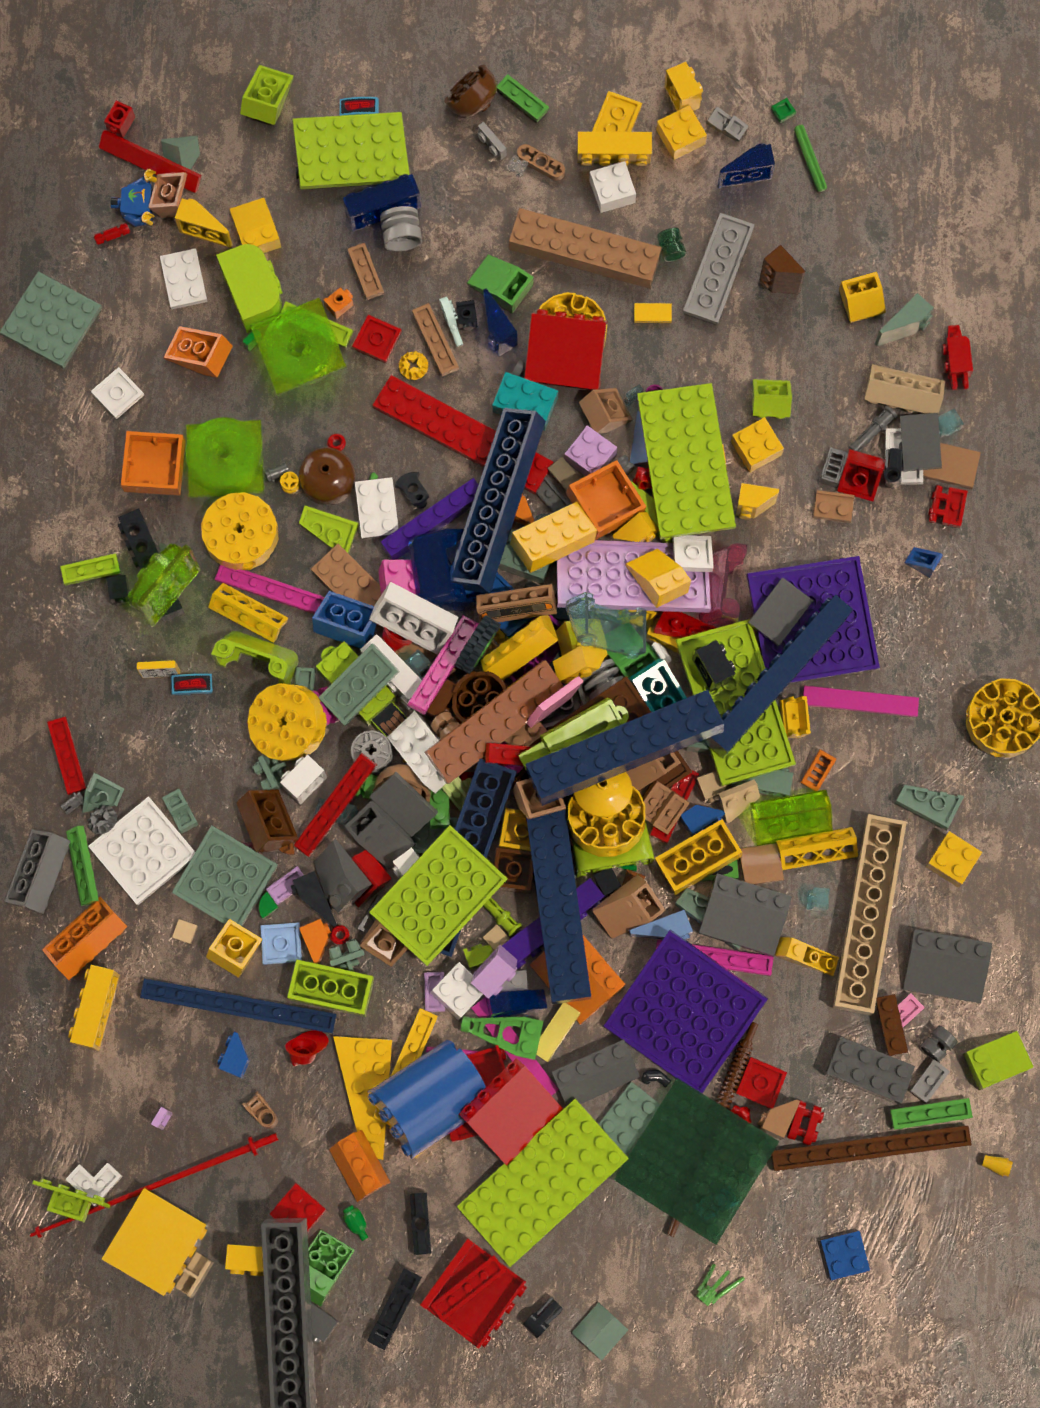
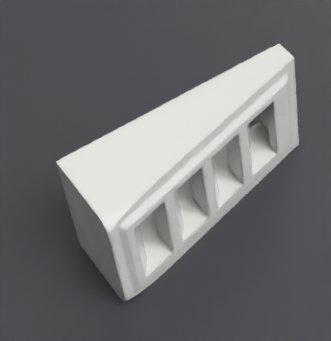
M657 642L652 643L651 648L658 659L665 660L667 664L672 662V658L664 646Z

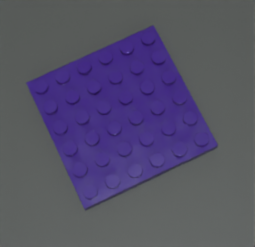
M859 556L746 574L753 614L756 613L782 577L813 600L779 646L757 631L760 653L765 668L770 669L769 665L778 653L783 654L781 651L791 639L795 641L794 637L803 625L807 627L806 623L816 611L820 613L818 610L828 597L832 599L835 595L849 605L853 611L791 683L880 668Z
M670 929L604 1027L701 1095L768 998Z

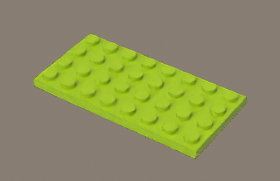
M712 383L637 393L660 539L736 529Z
M750 619L676 639L692 695L708 690L721 717L728 709L730 711L733 710L731 707L740 696L745 697L746 689L753 681L755 683L758 682L756 679L765 669L753 628L748 624ZM717 640L719 644L724 646L726 650L725 656L728 661L731 660L733 662L736 674L730 683L710 692L692 658L696 650ZM776 700L723 759L709 747L721 787L796 765Z
M574 1099L543 1127L507 1166L503 1164L457 1207L507 1265L511 1267L629 1158L584 1107Z

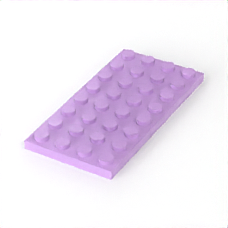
M595 540L594 543L556 560L557 607L710 613L709 572L685 571L691 579L688 593L656 608L625 564L657 548L674 560L673 543Z

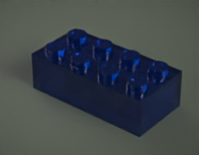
M413 174L401 175L398 179L384 181L378 186L367 187L361 192L350 193L343 198L345 213L353 232L380 223V215L388 209L400 206H409L415 209L422 208L420 192Z

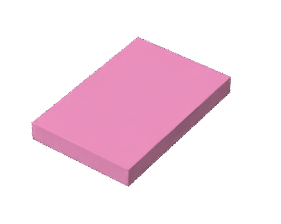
M576 677L542 702L528 719L527 724L529 727L532 728L571 699L584 681L580 677Z

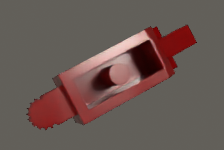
M950 325L947 327L945 343L942 344V355L946 357L944 372L948 374L952 390H957V378H962L963 389H968V377H971L973 373L970 339L962 336L959 325Z

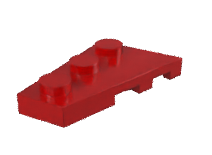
M663 611L653 633L683 638L716 629L717 627L682 612Z

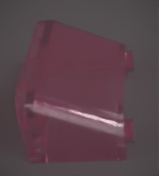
M735 543L712 552L713 571L709 572L711 610L709 613L699 612V620L703 623L719 628L738 622L740 606L736 600L726 598L728 574H733L737 566H743L747 544Z

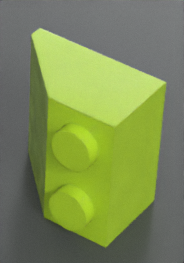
M753 379V416L759 418L771 416L779 419L790 417L792 404L790 381Z

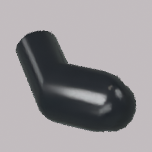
M658 1069L646 1070L641 1077V1081L644 1084L658 1081L665 1088L672 1081Z

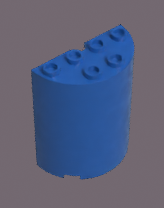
M445 1040L369 1090L368 1099L373 1106L376 1105L379 1109V1116L383 1122L386 1123L388 1121L392 1127L390 1132L396 1140L399 1139L401 1142L403 1153L412 1159L466 1123L459 1113L486 1086L467 1055L460 1048L456 1050L452 1041Z

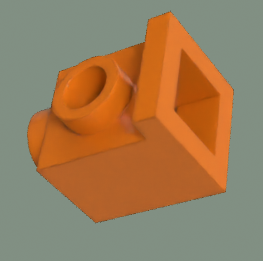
M341 287L328 298L323 299L325 307L336 319L354 306L353 295L348 289L343 290Z

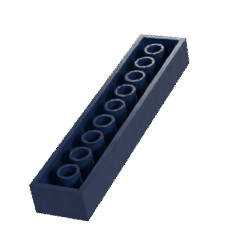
M503 409L448 577V581L459 590L489 594L491 592L546 422L537 411Z
M837 595L832 599L828 597L818 610L820 613L816 611L806 623L807 627L803 625L796 633L795 641L791 639L781 651L783 654L778 653L771 661L770 669L766 667L756 679L758 682L755 683L753 681L746 689L745 697L740 696L731 707L733 710L730 711L728 709L721 717L724 722L723 732L709 737L705 744L722 759L852 613L853 609Z
M705 690L526 763V771L543 806L723 732L724 722L709 691Z
M479 759L455 830L487 858L517 771L498 764L485 763L484 759ZM461 930L440 952L441 954L452 957Z
M561 810L529 820L526 817L551 1003L559 1004L591 999V990L566 812Z

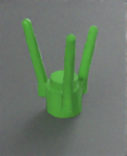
M712 1264L702 1284L697 1289L699 1293L696 1296L707 1306L711 1303L715 1304L718 1299L738 1286L745 1278L741 1277L717 1294L716 1288L724 1281L730 1271L727 1270L712 1287L706 1286L716 1267L715 1264Z

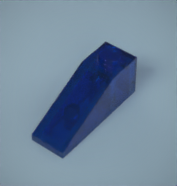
M544 989L502 992L486 999L489 1018L548 1009Z

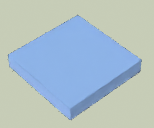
M300 923L261 925L263 965L296 963V959L302 960Z

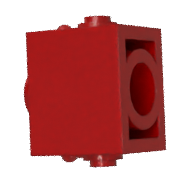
M116 100L104 120L107 131L124 138L135 119L133 108Z

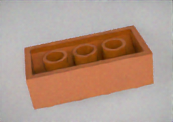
M101 897L98 898L99 901L92 903L42 949L54 966L68 980L76 976L87 963H90L99 952L107 948L109 943L121 935L128 927Z

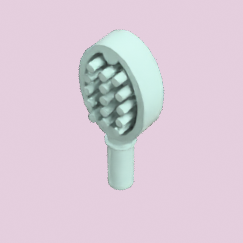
M447 296L439 299L445 320L450 328L456 347L462 346L463 342L456 323L458 317L456 312H454L455 308H453L452 301H449Z

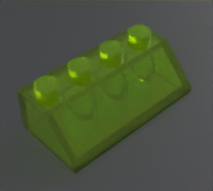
M827 790L750 803L756 846L774 844L778 840L833 831L832 805Z

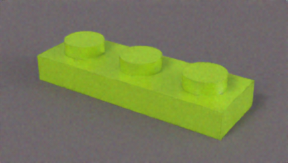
M116 553L60 566L65 586L121 573Z

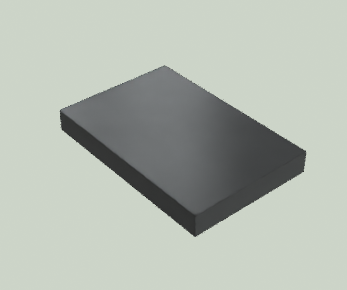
M938 413L900 416L904 472L942 469Z
M782 577L749 620L748 624L779 646L813 600Z
M397 772L391 775L370 795V798L411 837L438 813Z

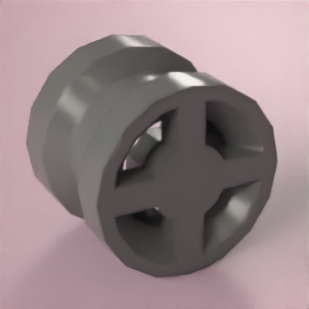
M626 455L617 459L626 475H629L636 467L628 461Z

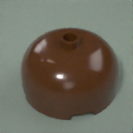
M486 65L478 66L479 70L476 72H468L450 90L452 95L450 97L447 96L444 102L455 114L462 117H470L481 111L484 112L490 107V103L497 92V81Z
M323 447L312 451L302 461L299 469V481L304 494L311 501L317 504H338L344 501L354 489L356 480L354 465L344 452L336 448Z
M471 672L461 678L453 690V711L457 718L464 722L508 687L500 677L492 672Z

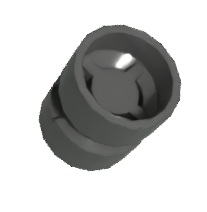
M938 1025L931 1033L932 1038L928 1037L920 1047L929 1057L940 1063L947 1055L946 1051H951L958 1041L948 1030Z

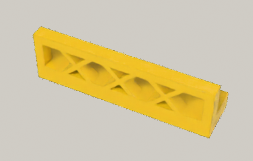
M222 583L213 592L208 606L213 611L273 643L277 640L280 629L288 621V617L225 583ZM222 591H225V592L229 593L230 595H225V594H223V593H221V592H222ZM271 618H275V619L279 620L280 622L277 623V622L273 621Z
M852 827L776 841L782 870L858 857L857 837ZM847 845H852L853 851L843 852L842 849ZM831 848L834 850L831 855L825 856L822 854L826 849ZM808 852L815 853L812 859H805V854ZM793 855L796 857L793 862L785 863L786 856Z

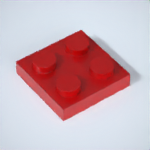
M368 315L352 345V349L387 363L402 333V329Z
M750 1057L736 1095L773 1109L787 1072Z

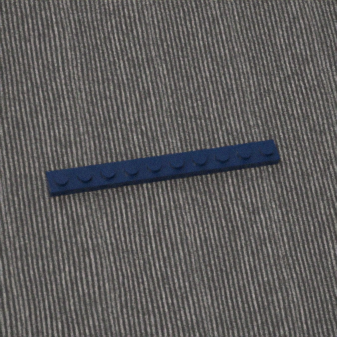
M145 978L140 995L141 999L330 1034L334 1033L337 1014Z

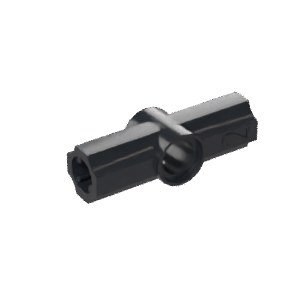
M427 1192L410 1194L414 1255L432 1254ZM418 1218L426 1220L424 1229L416 1228L415 1222Z

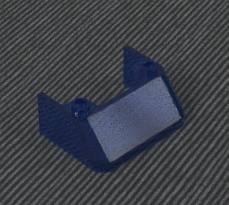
M446 528L417 535L409 541L416 595L446 611H467L477 606L476 598H466V592L462 585L451 583L446 548L453 547L457 541L461 540L464 529Z

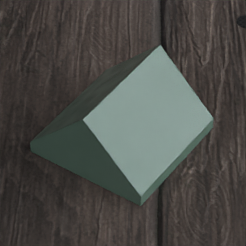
M598 1302L573 1330L572 1334L602 1361L626 1334L628 1329Z

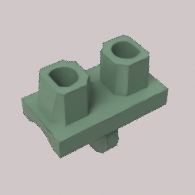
M264 755L258 757L259 761L253 765V769L257 775L265 773L267 776L265 780L261 781L263 790L283 788L280 782L282 781L281 777L284 775L283 769L287 767L286 763H279L278 760H272L267 756L264 757Z
M356 938L346 941L349 951L341 953L338 944L329 947L331 967L341 964L339 966L343 970L349 968V971L354 972L353 966L359 964L358 959L355 958L365 955L363 948L360 947Z

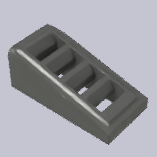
M830 447L820 477V483L837 488L848 452ZM832 453L843 456V458L839 459L832 457L831 455ZM830 460L835 461V462H839V463H841V464H840V466H839V465L830 463ZM828 466H829V467L836 468V469H839V470H838V472H837V471L830 470V469H827V468H828ZM826 472H827V473H830V474H833V475H836L837 477L834 478V477L828 476V475H826Z

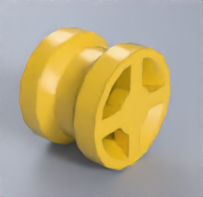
M286 472L281 476L280 484L284 492L294 494L299 490V478L294 472Z

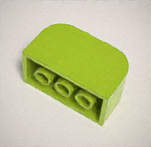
M244 244L217 254L221 272L246 332L249 333L254 329L262 328L277 321L283 308L280 296L283 292L279 279L274 273L271 260H266L263 251L255 245Z

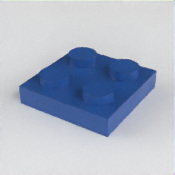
M860 1231L820 1240L830 1280L870 1271Z

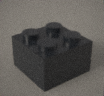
M717 640L696 650L692 658L710 692L730 683L736 674L733 662L731 660L728 661L725 656L726 650L724 646L719 644Z

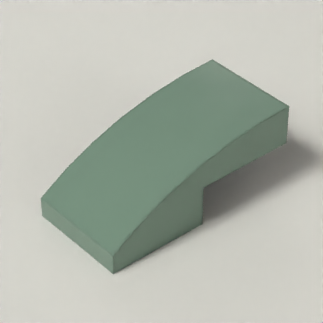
M180 789L162 797L181 834L199 825Z

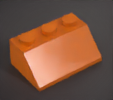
M363 1130L353 1132L329 1149L357 1202L391 1183Z

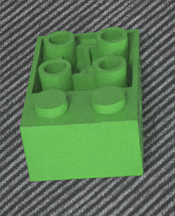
M487 255L467 284L513 314L533 287L534 277L513 264Z
M629 621L603 637L608 653L607 657L608 659H613L615 662L614 667H618V674L620 676H627L629 678L658 659L649 644Z
M323 1230L319 1231L308 1248L311 1301L320 1307L355 1251Z

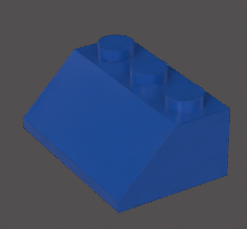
M328 591L312 617L313 632L340 642L345 641L347 644L361 649L374 636L377 623L369 620L374 606Z

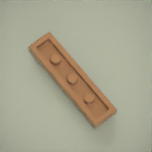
M427 303L413 309V316L441 376L443 377L459 370V366L430 304Z

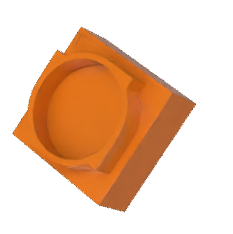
M126 431L121 478L123 491L180 496L186 445L184 436L181 434Z
M617 460L570 484L566 492L571 503L578 502L597 529L595 540L625 525L639 512H645L646 509L645 503Z

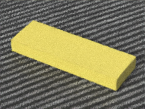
M562 1003L540 1037L537 1055L549 1062L581 1013L567 1003Z

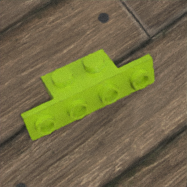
M42 1178L40 1182L35 1180L32 1182L33 1185L53 1191L47 1208L49 1212L85 1223L91 1204L110 1208V1204L105 1203V1198L93 1195V1198L87 1197V1192L76 1189L74 1193L69 1191L70 1187L58 1184V1187L51 1186V1181Z

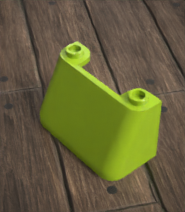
M232 631L215 644L211 653L216 665L226 668L229 662H238L241 654L269 663V672L272 676L278 678V684L291 683L299 661L294 651L239 631Z
M646 821L640 841L628 852L615 857H598L584 851L573 840L570 831H568L577 878L587 876L586 874L590 873V870H592V873H596V871L632 864L635 866L639 864V861L643 865L653 864L654 854Z

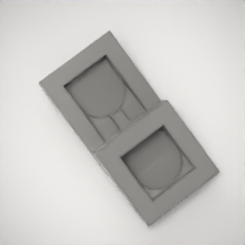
M719 107L713 110L706 121L709 126L736 141L740 140L748 128V125L735 115L731 117Z

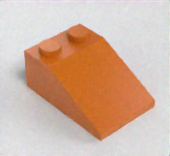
M179 326L163 358L202 375L217 378L233 345L222 334Z

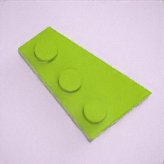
M304 506L299 521L300 525L328 546L334 548L339 544L348 554L359 525L357 522L308 506Z

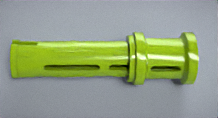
M492 897L483 905L497 919V924L501 925L508 932L509 937H512L521 929L522 924L517 923L511 917V913L507 910L504 911Z

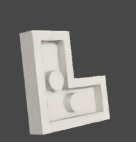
M106 1163L95 1177L79 1164L66 1180L75 1189L87 1192V1197L93 1198V1195L104 1198L123 1176L109 1163Z

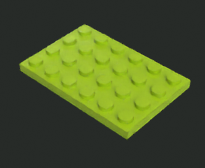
M402 112L293 118L300 189L410 182Z
M449 825L369 913L428 966L508 878Z

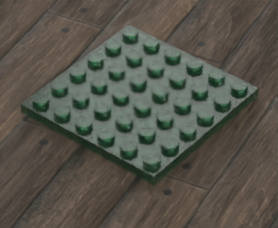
M677 1078L614 1181L717 1246L780 1142Z

